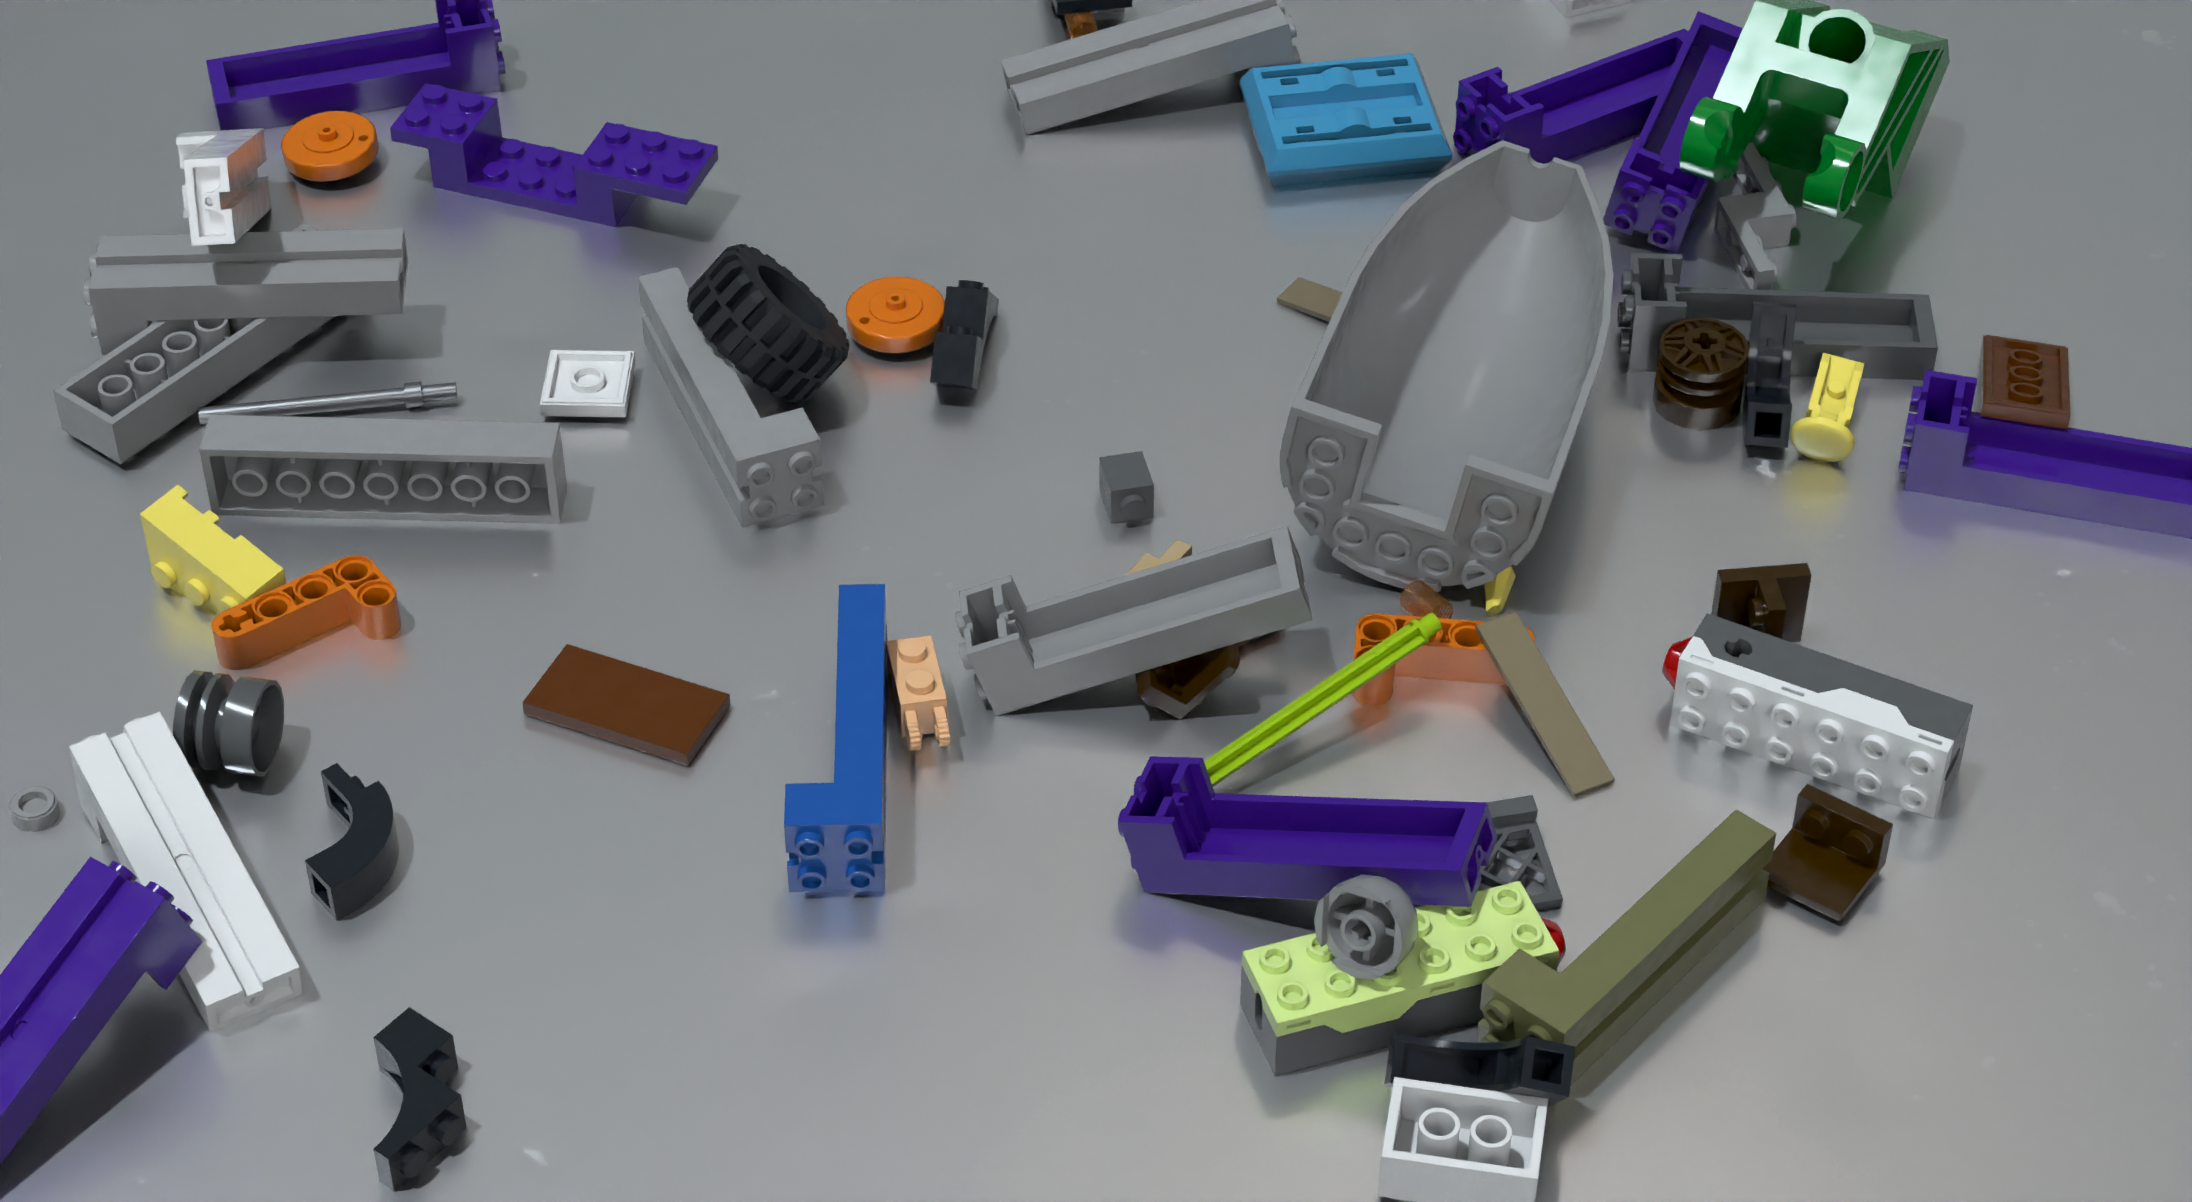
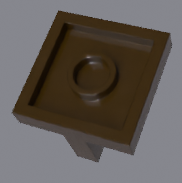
M1799 563L1717 570L1711 615L1789 642H1800L1812 576L1808 564Z

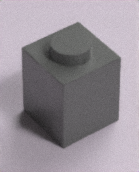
M1143 452L1099 457V490L1110 523L1153 518L1154 484Z

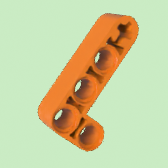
M350 555L223 611L213 619L211 628L220 665L229 670H242L349 621H352L367 638L373 640L391 638L400 630L401 618L394 585L368 557Z
M1369 614L1363 616L1356 625L1353 661L1406 626L1413 619L1419 620L1422 617L1391 614ZM1438 618L1442 629L1431 636L1427 644L1421 646L1354 691L1352 696L1357 702L1366 706L1386 704L1393 694L1394 676L1505 685L1507 683L1475 630L1476 625L1486 621ZM1526 627L1527 631L1529 632L1530 636L1535 642L1534 633Z

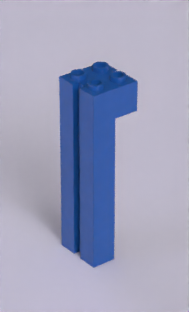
M885 584L839 585L834 783L785 784L784 834L786 853H789V861H787L789 892L885 890L888 701L886 641H888Z

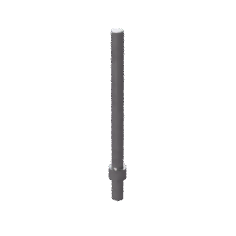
M420 381L404 383L402 388L198 408L200 424H207L209 415L292 416L406 404V408L424 407V402L458 399L456 382L422 385Z

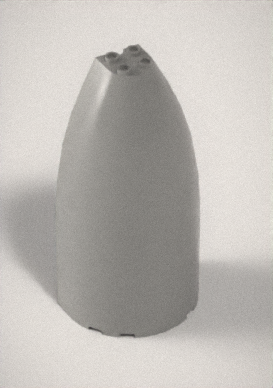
M1502 140L1462 160L1436 176L1400 205L1368 245L1351 273L1292 403L1280 450L1283 488H1288L1295 504L1294 514L1310 536L1318 535L1333 549L1331 555L1351 569L1382 583L1405 589L1440 592L1442 586L1461 584L1468 589L1495 580L1498 573L1513 564L1515 566L1519 564L1536 543L1590 397L1603 357L1610 325L1614 273L1609 237L1598 202L1582 166L1556 157L1549 163H1538L1531 157L1530 149Z

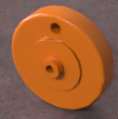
M328 111L311 115L294 124L283 136L281 150L284 163L291 173L306 180L323 182L344 179L365 169L376 158L379 143L376 129L367 118L347 111Z
M899 276L876 279L862 285L849 297L846 304L847 329L858 343L875 351L904 353L918 350L934 341L935 332H942L945 300L936 288L918 279Z

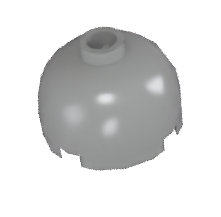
M1359 875L1337 884L1318 902L1314 916L1316 938L1320 946L1322 947L1327 944L1330 952L1335 956L1331 962L1339 970L1355 978L1373 980L1382 977L1387 972L1393 971L1412 951L1418 934L1417 910L1410 896L1398 884L1380 876Z

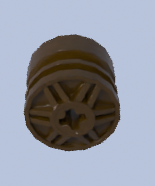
M1691 318L1671 324L1661 334L1657 371L1652 398L1656 411L1668 422L1693 430L1717 429L1731 423L1740 413L1749 353V345L1745 336L1734 326L1715 319Z

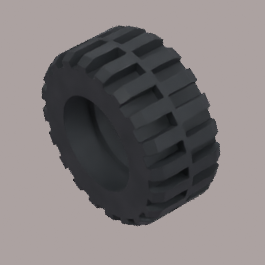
M746 244L727 247L689 288L687 307L689 312L693 314L692 318L696 325L703 330V335L718 348L717 351L725 359L727 358L735 365L738 371L743 375H747L752 379L753 383L760 388L767 389L770 394L777 398L782 397L785 401L795 403L808 400L848 357L849 340L846 338L847 334L844 329L839 326L834 314L829 312L823 301L816 297L803 281L798 280L785 266L782 267L774 258L768 254H762L757 248L748 247Z

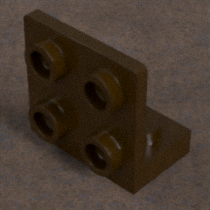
M1806 784L1797 797L1792 829L1773 851L1772 860L1763 868L1770 873L1767 887L1829 917L1842 920L1885 865L1893 824Z

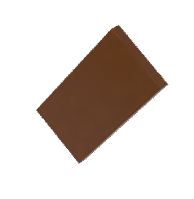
M1983 335L1981 345L1980 416L2068 430L2071 416L2068 348L2059 345Z
M566 644L522 704L525 715L688 766L730 707V695Z

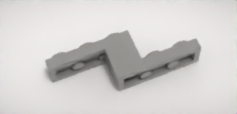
M1750 142L1737 162V173L1733 175L1743 195L1718 198L1714 231L1745 288L1772 290V285L1777 283V268L1774 261L1768 259L1764 249L1789 246L1791 229H1794L1796 226V213L1794 207L1791 204L1788 205L1784 198L1780 182L1775 181L1772 177L1766 158L1761 157L1754 143Z

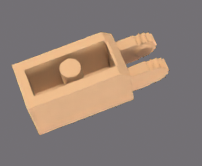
M932 635L886 641L888 684L901 738L907 737L910 751L920 750L922 735L932 733L935 734L939 747L949 746L947 697Z

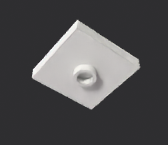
M550 350L540 400L541 416L626 417L635 368L634 351Z

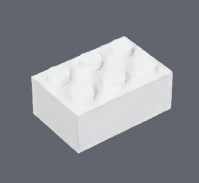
M1394 1077L1381 1153L1378 1196L1415 1202H1535L1548 1099Z

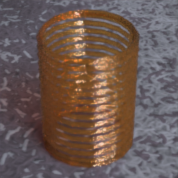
M1093 12L1064 15L1072 39L1098 31Z
M1422 580L1413 581L1401 594L1400 605L1412 616L1424 617L1427 615V612L1435 613V615L1437 614L1438 618L1445 617V619H1451L1453 614L1452 604Z

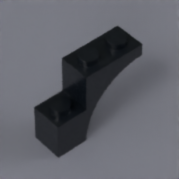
M959 280L958 287L947 286L942 332H935L930 383L935 386L978 390L985 340L993 317L998 314L999 299L989 291L988 287H983L984 283Z
M410 1007L373 1037L379 1070L392 1080L403 1095L401 1109L395 1123L383 1140L373 1149L379 1182L394 1192L409 1178L417 1176L424 1169L426 1163L444 1147L456 1142L467 1128L461 1094L444 1084L451 1078L454 1071L458 1069L453 1035Z
M1396 1033L1391 1036L1384 1086L1393 1087L1394 1077L1547 1098L1549 1107L1569 1097L1575 1046L1529 1036L1504 1042L1474 1043L1428 1039Z

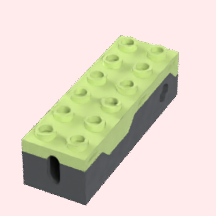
M1516 881L1477 891L1471 907L1435 905L1415 907L1418 918V934L1414 948L1397 968L1373 980L1355 978L1339 970L1331 962L1335 956L1330 952L1327 944L1322 947L1320 946L1316 933L1242 951L1240 1005L1274 1076H1279L1389 1047L1391 1036L1396 1033L1424 1038L1477 1024L1484 1018L1483 1011L1480 1010L1482 982L1519 948L1557 971L1566 952L1565 939L1557 923L1540 917L1522 883Z

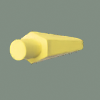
M1512 566L1498 573L1495 580L1485 583V603L1488 618L1496 616L1503 610L1516 577Z

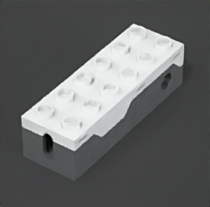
M1708 613L1694 635L1672 644L1665 657L1662 673L1675 690L1670 719L1671 726L1932 819L1936 817L1959 773L1973 705Z

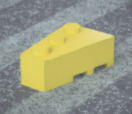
M178 484L140 513L152 577L160 586L170 588L184 595L196 605H203L220 614L286 584L284 569L242 535L233 539L216 525L219 523L220 517L211 510L204 514L198 511L185 500L188 497V492Z

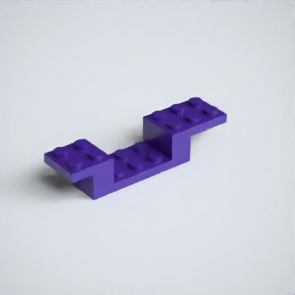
M426 83L390 127L392 141L428 149L434 188L616 227L638 195L687 205L719 159L718 146L609 122H606L583 155L559 150L554 147L526 143L517 139L503 138L497 98Z

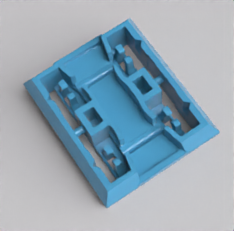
M1412 53L1251 68L1240 79L1239 84L1257 146L1262 155L1268 177L1275 186L1439 171L1452 160L1451 149L1420 65Z

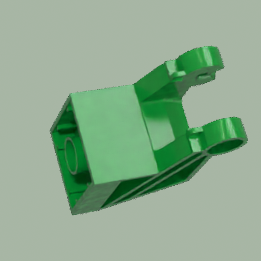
M1755 0L1713 98H1702L1690 118L1681 146L1680 169L1684 173L1713 182H1719L1722 178L1729 180L1732 172L1737 173V162L1748 144L1753 142L1761 157H1765L1767 161L1809 173L1805 180L1802 195V206L1805 210L1840 220L1845 216L1851 205H1856L1864 190L1893 198L1950 63L1948 39L1917 30H1897L1869 22L1864 16L1853 10L1838 8L1830 10L1829 5L1811 0Z

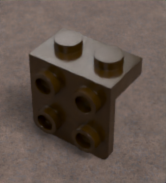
M1235 643L1136 673L1139 697L1149 706L1158 707L1181 720L1195 706L1200 705L1207 695L1219 684L1236 672L1240 664L1238 644Z

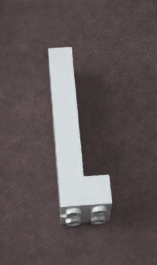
M264 128L181 133L176 137V146L178 145L180 169H184L185 184L182 185L183 218H189L191 246L236 243L271 209L268 176L258 177L257 168L267 160Z
M161 712L131 720L124 725L122 734L108 738L105 732L86 737L81 742L69 746L79 802L101 844L109 841L121 864L137 877L136 882L145 887L149 881L160 885L175 898L171 904L180 908L193 919L190 927L202 940V943L179 972V975L209 1032L212 1033L303 995L300 967Z

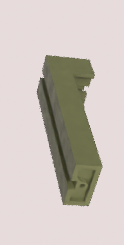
M1735 810L1561 973L1519 948L1482 982L1480 1010L1483 1011L1484 1018L1478 1022L1476 1043L1504 1042L1529 1036L1575 1046L1571 1085L1574 1084L1765 900L1770 873L1763 868L1772 860L1776 832L1742 812Z

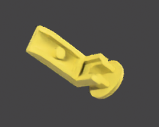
M1827 353L1822 354L1806 416L1796 421L1791 427V442L1801 454L1823 462L1840 461L1850 455L1855 446V438L1848 429L1853 413V406L1864 363Z

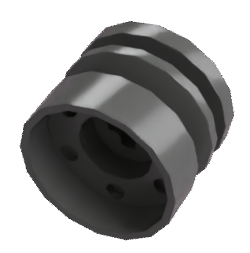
M194 670L186 678L180 690L173 721V736L191 768L202 766L205 770H218L223 765L228 773L264 777L274 764L282 739L284 725L282 688L276 680L241 676L234 682L229 674L216 673L213 675L212 672Z

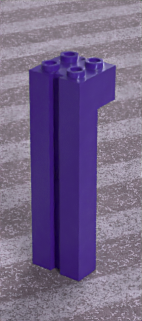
M435 0L438 23L206 60L220 131L270 129L294 125L306 117L328 111H347L360 114L408 106L425 83L477 94L501 90L499 75L506 74L502 51H499L498 42H502L499 21L495 19L492 0Z
M1697 12L1639 138L1634 139L1620 168L1603 218L1606 226L1631 236L1635 229L1649 235L1647 242L1674 253L1678 252L1710 181L1681 171L1680 153L1685 131L1700 100L1704 97L1713 98L1743 28L1705 13Z
M1685 28L1511 93H1508V85L1502 81L1503 70L1499 67L1460 80L1458 98L1456 100V124L1453 134L1454 146L1466 157H1470L1503 140L1530 149V155L1534 161L1545 164L1552 161L1554 157L1566 161L1642 131L1688 31Z
M1925 370L1922 387L1913 386L1909 411L1917 412V414L1908 413L1903 444L1911 445V447L1902 446L1898 467L1899 472L1906 473L1903 490L2192 539V448L2069 427L2067 430L1982 417L1980 413L1971 411L1978 378Z
M1150 756L1141 776L1136 778L1134 795H1131L1126 807L1120 811L1118 817V830L1120 835L1124 837L1131 855L1132 869L1134 872H1137L1143 891L1146 893L1321 900L1337 884L1359 875L1385 877L1398 884L1410 896L1414 905L1471 907L1482 880L1479 872L1480 867L1488 865L1498 839L1487 802L1217 794L1214 792L1203 758Z
M90 857L0 974V1165L145 971L160 987L167 990L202 943V940L190 927L193 919L180 908L171 904L175 899L172 894L155 882L149 881L146 887L136 882L137 877L135 874L116 861H112L107 866Z

